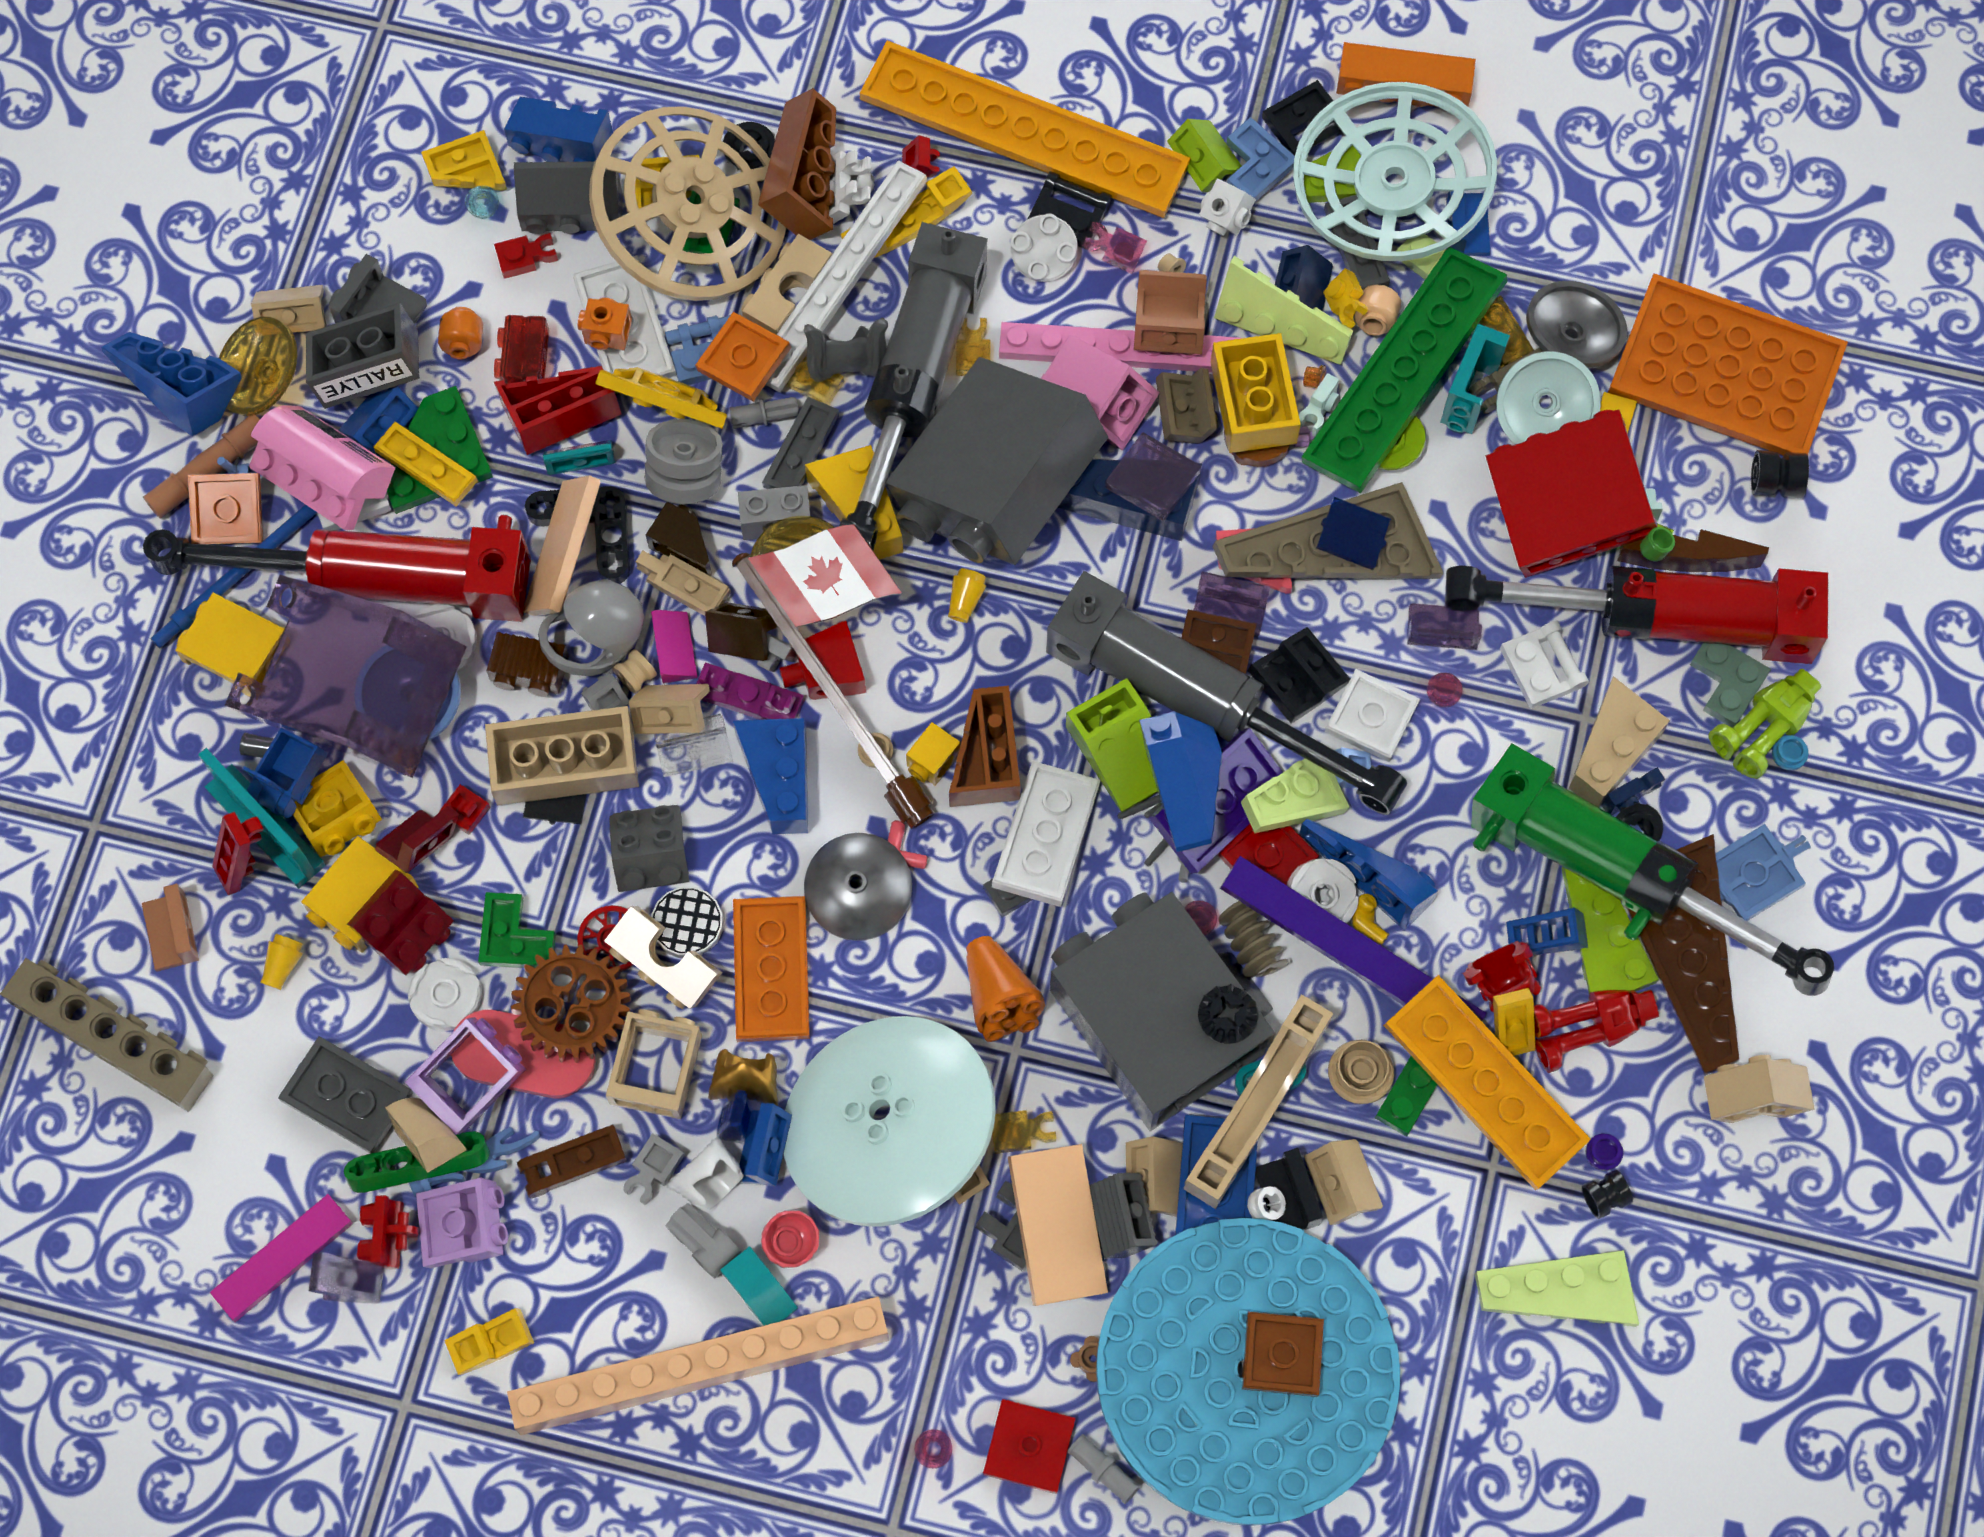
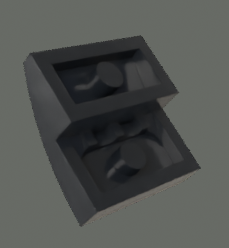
M1308 627L1282 641L1278 649L1255 661L1248 669V672L1255 680L1264 684V692L1290 724L1332 697L1350 681L1349 676Z

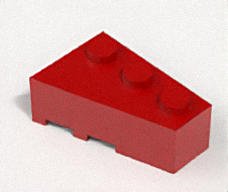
M602 366L558 372L557 377L538 379L536 375L526 377V381L510 384H506L504 380L494 382L501 404L527 455L621 415L615 391L595 384L599 371L603 370Z

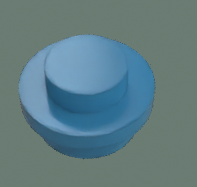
M1793 735L1781 737L1772 748L1774 762L1785 770L1801 768L1809 755L1805 742Z

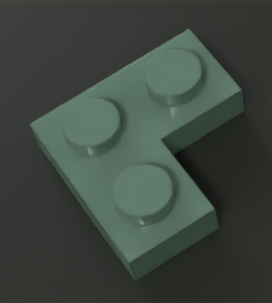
M1704 642L1690 664L1720 683L1703 711L1730 727L1738 723L1771 668L1731 645Z

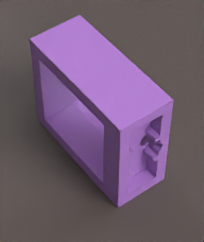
M475 1017L465 1019L405 1081L414 1093L456 1135L466 1132L526 1070L520 1063L523 1060L521 1055L508 1044L503 1046L494 1037L497 1034L496 1030L483 1018L479 1020ZM473 1034L508 1071L466 1113L431 1075Z

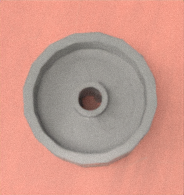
M673 419L656 425L649 431L646 438L645 454L647 461L645 463L644 476L646 487L654 496L666 502L676 504H695L712 497L717 493L721 484L720 462L722 460L723 448L721 436L713 427L690 419Z

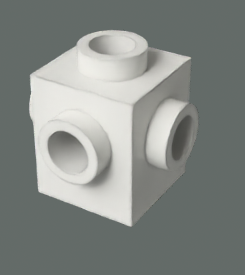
M1217 178L1212 190L1206 193L1201 202L1199 215L1209 221L1206 227L1222 236L1225 235L1226 231L1238 236L1240 230L1245 228L1250 220V210L1256 199L1245 191Z

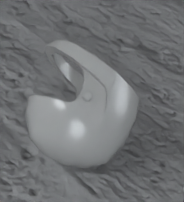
M608 579L583 584L566 596L560 613L550 614L543 620L538 632L541 650L550 663L571 675L594 676L606 673L631 651L640 637L644 622L642 603L628 587ZM567 619L577 634L587 642L600 649H604V651L597 659L589 663L580 664L568 661L558 655L549 644L547 632L550 624Z

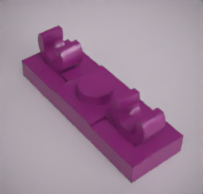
M706 662L696 683L709 685L710 692L702 701L759 720L797 718L805 700L802 694Z

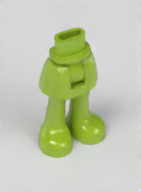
M1799 669L1794 676L1788 675L1784 679H1780L1763 688L1754 695L1752 701L1754 707L1735 726L1730 727L1726 724H1719L1709 732L1708 738L1711 745L1723 759L1729 760L1749 736L1767 720L1770 723L1767 729L1733 760V766L1738 772L1750 778H1760L1768 768V761L1765 756L1785 734L1795 735L1804 724L1812 708V703L1815 701L1814 695L1822 687L1820 682L1806 670Z

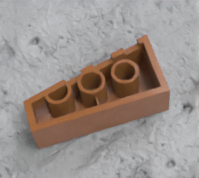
M814 88L785 102L758 203L761 208L796 236L800 234L809 240L833 230V218L829 217V206L834 204V191L829 190L830 175L835 174V162L832 161L830 149L835 146L836 107Z

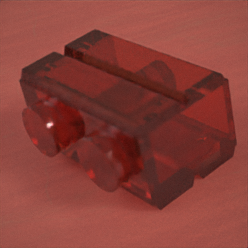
M505 316L504 328L499 327L497 332L498 348H502L501 358H495V379L504 380L506 384L526 381V377L537 375L538 379L545 378L550 331L545 317Z

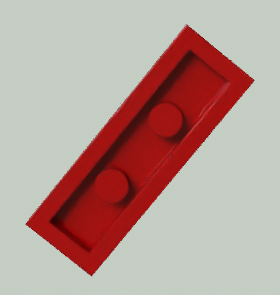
M235 812L222 817L212 867L228 895L239 892L243 877L254 872L252 865L256 864V861L249 850L250 844L261 840L262 837L259 832L264 830L258 817H252L243 823L240 822Z

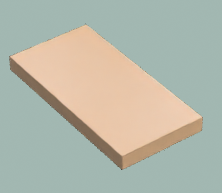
M589 475L562 481L524 605V613L538 616L560 613L562 611L599 490L600 479Z
M1082 1144L1008 1156L1033 1306L1108 1293Z

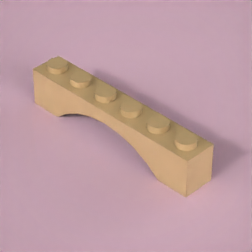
M1301 994L1246 1088L1186 1179L1185 1191L1216 1209L1329 1026L1333 1016L1332 1012Z

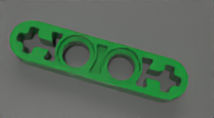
M471 1131L456 1135L465 1146L466 1151L428 1173L406 1146L356 1157L347 1163L343 1172L353 1192L365 1193L478 1167L486 1162L490 1151L484 1135L480 1132ZM407 1162L401 1169L390 1170L397 1163Z

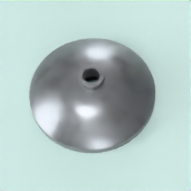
M1558 281L1548 284L1536 292L1527 308V327L1535 343L1543 351L1561 352L1570 355L1582 362L1587 368L1601 366L1610 362L1620 353L1625 344L1627 324L1622 311L1608 295L1591 285L1576 281Z
M850 833L829 841L814 855L805 874L804 895L812 916L826 931L846 940H869L885 934L902 919L911 900L912 878L904 857L890 842L872 834ZM853 877H860L863 883L861 887L854 889L849 885L850 880Z

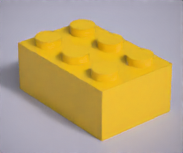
M1281 333L1213 342L1210 363L1229 453L1297 444L1301 423Z

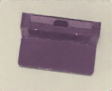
M1202 571L1193 610L1255 623L1257 625L1254 637H1258L1263 623L1270 586Z
M1414 603L1409 605L1407 645L1477 650L1482 637V624H1479L1478 609L1473 611H1454L1446 606Z

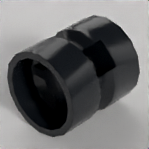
M1757 450L1754 454L1751 468L1752 494L1770 496L1779 490L1782 497L1803 498L1806 493L1809 477L1808 455L1806 453L1786 452L1780 458L1778 452Z

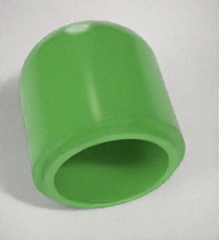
M1655 527L1642 540L1640 544L1641 553L1650 561H1660L1674 548L1675 538L1668 529Z

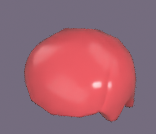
M787 1210L776 1214L764 1226L761 1233V1245L769 1261L781 1268H794L805 1264L813 1257L819 1247L818 1227L810 1216L799 1210Z

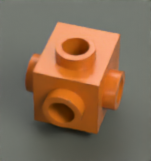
M588 298L586 310L580 311L577 324L578 330L582 331L585 344L599 350H606L608 348L625 350L632 323L629 304L618 303L610 298H600L599 300Z

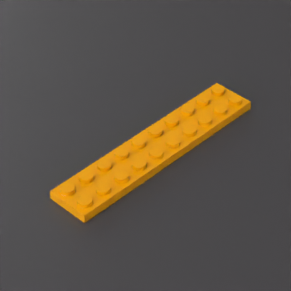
M888 40L859 93L860 100L1046 173L1054 172L1059 174L1060 178L1100 194L1102 192L1112 195L1113 199L1165 218L1191 160L1190 157Z

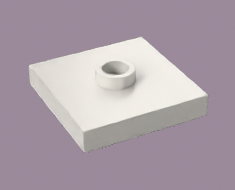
M1355 669L1326 726L1325 732L1389 762L1420 699Z

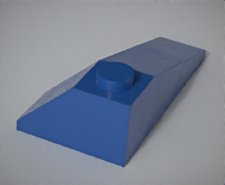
M127 332L101 347L102 352L173 424L192 437L221 420L242 378L241 372L220 358L210 355L206 359L193 356L192 350L183 347L179 351L165 348L162 341L132 332Z
M1175 711L1139 720L1146 754L1176 852L1212 844L1216 816V796L1220 783L1219 771L1223 758L1214 727Z
M1309 819L1302 823L1299 835L1325 859H1333L1344 864L1354 875L1356 880L1355 886L1363 894L1372 895L1377 901V906L1404 931L1434 902L1438 890L1434 888L1435 883L1424 872L1420 871L1418 873L1405 863Z

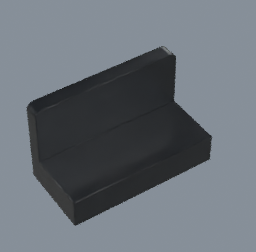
M1298 1148L1284 1152L1282 1159L1256 1167L1255 1176L1259 1187H1276L1285 1198L1286 1205L1283 1215L1271 1221L1281 1222L1302 1230H1307L1321 1224L1323 1215ZM1263 1198L1269 1211L1270 1206H1267V1204H1270L1268 1198Z

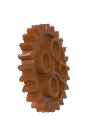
M565 944L562 949V955L557 956L556 952L549 948V959L545 961L537 954L535 956L536 968L530 965L524 966L528 978H516V984L522 990L512 991V999L519 1003L511 1005L512 1014L520 1015L514 1020L515 1028L526 1027L521 1032L522 1040L534 1038L531 1043L533 1051L544 1046L545 1058L548 1059L556 1051L558 1052L559 1061L562 1063L567 1053H572L575 1063H578L580 1052L585 1051L587 1056L593 1059V1048L597 1046L601 1051L606 1052V1039L613 1042L618 1041V1035L614 1029L623 1030L625 1021L620 1017H626L627 1012H630V1008L623 1004L630 1002L631 997L630 993L621 992L628 987L627 979H617L621 974L620 967L616 966L608 969L611 963L609 956L598 961L597 949L594 948L586 956L584 955L582 945L578 946L575 954H570L569 948ZM562 974L572 978L566 986H557L552 982L556 976ZM585 975L587 978L581 984L576 995L578 1005L572 1004L565 1018V1024L562 1030L557 1032L555 1028L560 1024L566 1013L564 1002L570 1003L572 1001L580 977ZM594 988L605 992L603 998L599 1000H590L586 997V994ZM546 1006L553 1007L556 1010L554 1016L547 1019L537 1016L539 1009ZM579 1020L590 1024V1027L581 1033L570 1029L571 1025Z

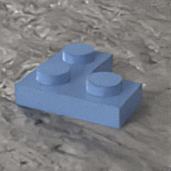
M1251 117L1227 137L1226 144L1246 161L1242 167L1227 179V183L1245 191L1255 198L1256 201L1294 169L1295 156Z

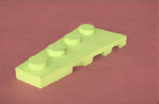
M1234 256L1228 268L1214 318L1261 336L1281 333L1283 344L1341 365L1353 330L1317 307L1311 309L1299 301L1300 297L1290 290L1284 292L1269 282L1271 278L1260 271L1257 274L1243 266L1244 261Z
M1624 1250L1482 1270L1475 1273L1482 1311L1526 1316L1540 1315L1564 1320L1567 1318L1588 1320L1589 1322L1603 1324L1606 1322L1617 1323L1632 1327L1639 1325Z

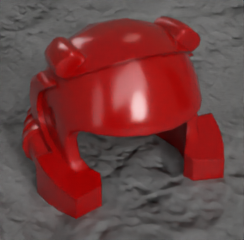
M1515 941L1487 953L1469 963L1466 971L1462 973L1468 985L1476 984L1484 1001H1489L1491 1012H1494L1493 996L1529 988L1531 994L1538 995L1541 990L1539 982L1535 979L1537 977L1536 971L1529 959L1533 956L1530 946L1525 942Z

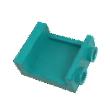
M1477 323L1448 393L1440 423L1447 425L1449 429L1455 432L1473 433L1483 399L1467 393L1476 370L1487 375L1499 370L1510 335Z

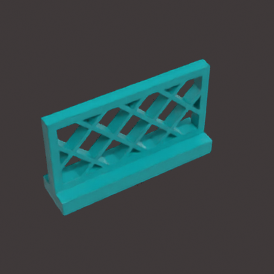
M207 748L198 754L214 778L204 786L205 789L228 814L235 812L241 823L252 817H258L264 830L259 832L262 839L255 843L298 889L326 866L324 861L281 815H275L270 809L264 806L261 807L247 792L251 783L233 764L225 768Z

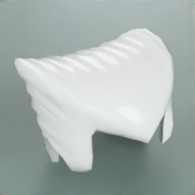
M716 1137L711 1140V1143L691 1163L687 1164L680 1173H677L675 1177L670 1179L667 1183V1188L676 1191V1193L681 1194L683 1198H687L697 1208L707 1212L722 1200L742 1180L744 1175L741 1172L738 1161L730 1154L729 1149H726L721 1139Z

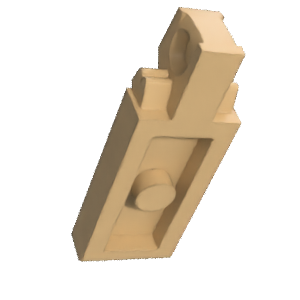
M643 550L635 561L637 563L636 568L648 576L647 582L655 589L704 616L705 611L724 604L731 593L729 586L671 554L669 557L663 554L658 559Z

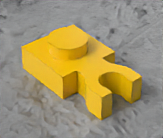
M1344 268L1329 283L1323 293L1331 311L1339 316L1343 325L1352 329L1356 325L1353 320L1355 312L1357 311L1365 315L1368 309L1365 304L1359 302V298L1364 292L1355 273Z

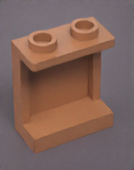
M1152 270L1139 271L1134 350L1202 355L1207 282L1205 274Z

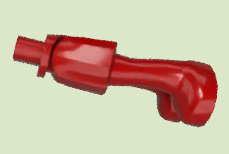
M1603 990L1590 992V1001L1567 1008L1548 1010L1542 1004L1534 1005L1535 1037L1539 1038L1535 1040V1049L1545 1071L1551 1073L1559 1070L1562 1067L1563 1055L1572 1050L1603 1042L1608 1047L1614 1046L1636 1033L1639 1028L1646 1025L1645 1021L1658 1018L1659 1012L1653 992L1651 990L1636 993L1634 990ZM1592 1019L1594 1024L1579 1030L1547 1036L1558 1028Z

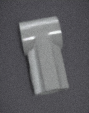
M689 1203L680 1207L665 1225L693 1253L692 1257L714 1279L721 1273L720 1269L742 1252L721 1229L718 1228L716 1230Z

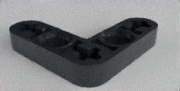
M613 486L599 487L589 519V523H595L597 568L602 580L608 579L621 584L627 579L630 572L627 505L624 494L620 489ZM560 490L538 491L527 498L525 510L532 524L542 527L549 526ZM608 498H614L613 513L615 518H608V511L605 505L608 502ZM540 503H545L546 509L544 514L538 515L536 509H538ZM610 528H616L622 533L620 539L613 543H608L602 539L603 533ZM609 553H615L619 566L616 569V573L613 574L608 569L611 565Z

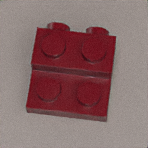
M395 869L347 925L393 969L406 976L409 972H417L424 966L427 960L425 954L433 945H440L447 940L451 933L449 926L454 920L431 898L425 896L402 872Z

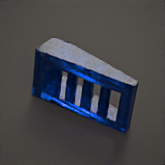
M737 1090L722 1107L716 1136L721 1140L740 1144L745 1142L752 1112L746 1091Z

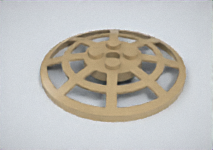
M662 107L643 112L629 119L614 131L603 145L594 163L590 178L589 201L592 219L599 237L610 255L627 273L640 283L659 293L693 301L716 300L731 296L749 287L765 273L775 260L782 246L786 227L779 221L777 230L760 221L762 208L758 205L760 189L757 182L765 180L770 162L767 153L739 126L708 111L689 107ZM682 115L700 118L711 122L708 135L689 130L668 132L658 117ZM646 122L655 138L644 144L633 156L631 162L610 156L614 147L625 134L637 125ZM724 129L744 142L760 159L764 167L750 169L739 153L721 141ZM691 140L704 143L705 146L701 158L683 157L675 141ZM662 146L670 160V163L661 172L641 166L648 154ZM720 150L727 155L741 172L726 176L714 164L717 151ZM605 169L625 175L624 199L628 214L613 221L608 219L603 198ZM636 178L653 184V203L640 209L638 208L635 194ZM746 185L749 186L752 199L751 215L734 206L733 189ZM691 190L698 193L701 197V204L689 202L686 198V191ZM659 216L661 221L674 231L670 244L659 238L649 228L646 221ZM728 219H731L746 227V230L735 243L726 248L719 230ZM635 227L650 246L665 255L658 274L647 269L637 261L621 244L617 234ZM756 233L771 243L770 249L758 265L747 274L737 278L730 258L740 253ZM687 237H707L713 253H691L683 251V247ZM678 262L698 266L718 263L724 283L710 286H695L672 281L671 277Z

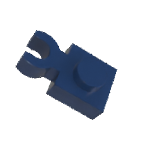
M1657 767L1641 778L1637 777L1608 793L1601 806L1605 812L1611 815L1619 811L1621 812L1620 806L1629 807L1633 805L1634 801L1640 803L1639 799L1645 794L1662 786L1661 782L1665 778Z

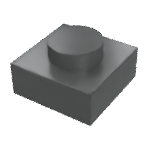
M993 879L983 884V889L1002 918L1033 900L992 888Z

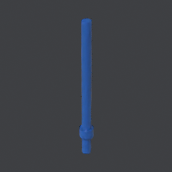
M305 504L255 548L276 549L317 512ZM232 567L185 609L179 608L169 617L171 621L150 638L152 642L160 649L177 633L189 629L195 619L196 611L203 601H207L213 592L220 596L223 595L252 569Z

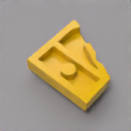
M484 130L421 152L434 186L500 191L507 189Z

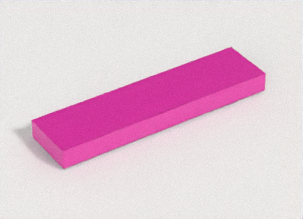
M327 1194L210 1291V1294L234 1322H237L348 1229L353 1222L332 1197Z

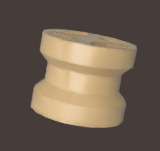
M635 649L628 653V659L625 662L617 663L612 667L619 680L634 694L641 690L643 682L652 680L657 676L655 669L648 660Z

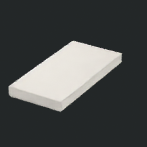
M637 255L633 256L637 261H639ZM616 261L574 273L573 278L584 310H586L588 298L598 300L600 298H610L618 303L629 304L632 323L625 350L613 348L606 350L596 349L603 370L613 374L615 369L638 367L667 378L676 376V371L648 287L627 273Z
M1032 761L992 881V888L1061 907L1101 780Z

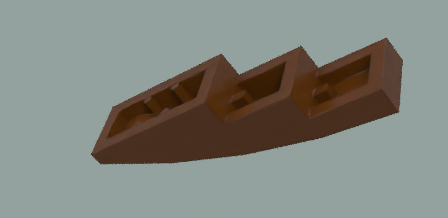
M1701 529L1696 540L1673 535L1675 546L1660 561H1650L1642 555L1640 550L1642 539L1622 545L1617 561L1659 570L1729 572L1761 567L1768 554L1769 547Z

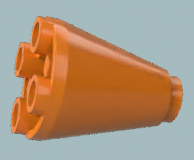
M982 936L971 941L966 947V960L974 1020L978 1032L983 1034L987 1042H994L1004 1035L1018 1030L1025 1033L1035 1029L1039 1025L1037 1017L1041 1015L1045 1007L1042 993L992 937Z

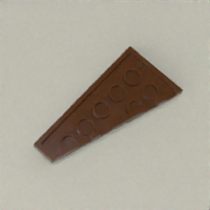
M1714 834L1681 847L1677 851L1699 863L1697 873L1690 888L1722 906ZM1626 907L1631 919H1633L1636 912ZM1680 907L1662 926L1649 920L1639 937L1704 1076L1717 1071L1719 1066L1739 1062L1725 934Z

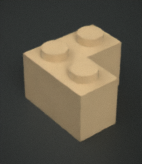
M1759 1055L1749 1058V1064L1739 1066V1064L1722 1065L1717 1068V1073L1704 1076L1711 1120L1734 1123L1760 1115L1786 1118L1815 1110L1807 1067L1792 1064L1790 1059L1772 1060L1770 1055Z

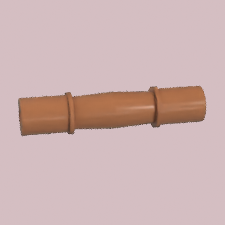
M254 413L229 432L223 433L221 440L197 455L176 474L170 473L167 479L143 496L147 505L161 519L187 498L189 499L188 475L220 474L224 468L217 463L219 457H224L230 463L234 462L238 457L243 459L246 453L257 446L258 441L251 437V433L260 419Z

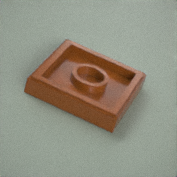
M1248 1311L1242 1390L1318 1397L1324 1319Z

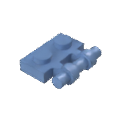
M717 315L707 317L706 322L690 326L684 323L677 325L678 329L665 332L668 345L681 342L683 349L671 352L678 382L691 385L711 379L698 372L695 364L712 341L693 346L692 339L711 334L713 340L731 315L718 318Z

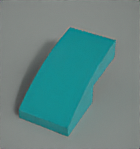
M750 1246L720 1269L724 1277L763 1326L784 1321L798 1310L796 1304Z

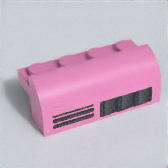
M283 405L273 408L258 421L251 433V437L256 439L258 443L249 468L260 473L261 476L344 530H354L365 499H384L396 468L300 406Z

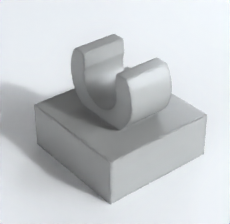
M766 633L768 660H758L757 665L768 671L775 672L781 658L793 662L796 657V651L790 644Z
M610 672L605 676H599L597 678L598 681L589 688L584 687L582 689L583 692L581 694L591 711L623 707L629 704V700L621 686Z

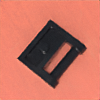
M1316 80L1264 110L1262 119L1280 143L1295 156L1299 141L1293 135L1307 128L1315 116L1334 100L1321 83ZM1333 120L1315 139L1311 148L1336 134L1342 135L1344 133Z
M1050 171L1028 219L1038 215H1055L1072 228L1077 238L1078 247L1089 250L1109 209L1112 195L1105 192L1098 194L1060 179L1059 174ZM1056 191L1095 206V209L1091 213L1052 196Z

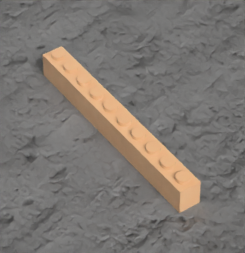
M878 1296L507 1391L514 1429L520 1435H525L889 1341V1336Z

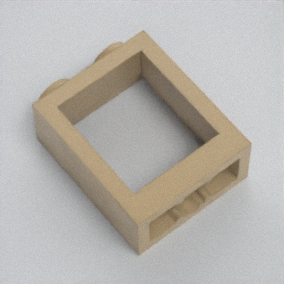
M640 1009L638 1013L627 1012L606 1092L609 1104L681 1119L702 1039L699 1026H695L693 1020L683 1017H674L673 1021L659 1018L660 1015L650 1010ZM638 1032L688 1042L674 1095L624 1085Z

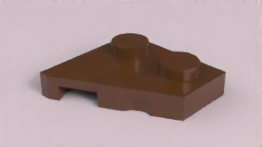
M1188 609L1181 638L1246 674L1257 624Z

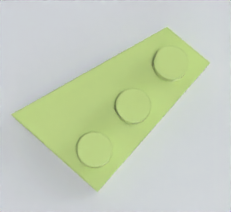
M1305 758L1297 761L1279 776L1273 777L1247 794L1241 801L1254 833L1300 824L1306 819L1314 821L1341 815L1349 809L1348 802L1335 775Z

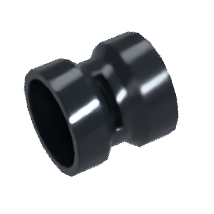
M1618 1170L1607 1173L1600 1183L1592 1180L1582 1185V1193L1586 1204L1597 1219L1609 1215L1611 1207L1624 1208L1633 1203L1630 1188Z

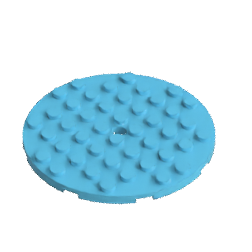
M1235 1218L1223 1219L1218 1222L1187 1229L1154 1248L1133 1268L1121 1284L1106 1313L1097 1348L1096 1379L1101 1410L1108 1430L1129 1466L1148 1486L1174 1505L1194 1515L1232 1525L1256 1526L1281 1523L1310 1514L1331 1503L1362 1477L1374 1462L1392 1427L1400 1390V1362L1398 1346L1395 1343L1385 1307L1366 1277L1347 1257L1330 1244H1325L1305 1233L1300 1228L1265 1219ZM1248 1311L1324 1319L1318 1397L1242 1390V1378L1239 1377L1237 1367L1244 1360Z

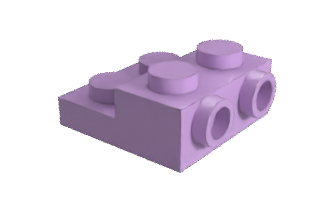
M477 1178L416 1193L423 1267L431 1269L460 1261L471 1263L503 1255L502 1245L508 1242L507 1229L500 1222L499 1208L504 1206V1194L501 1188L496 1186L495 1181Z

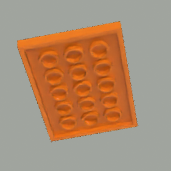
M1653 273L1608 393L1637 401L1638 404L1763 449L1778 452V454L1783 456L1786 452L1806 453L1808 455L1848 342Z

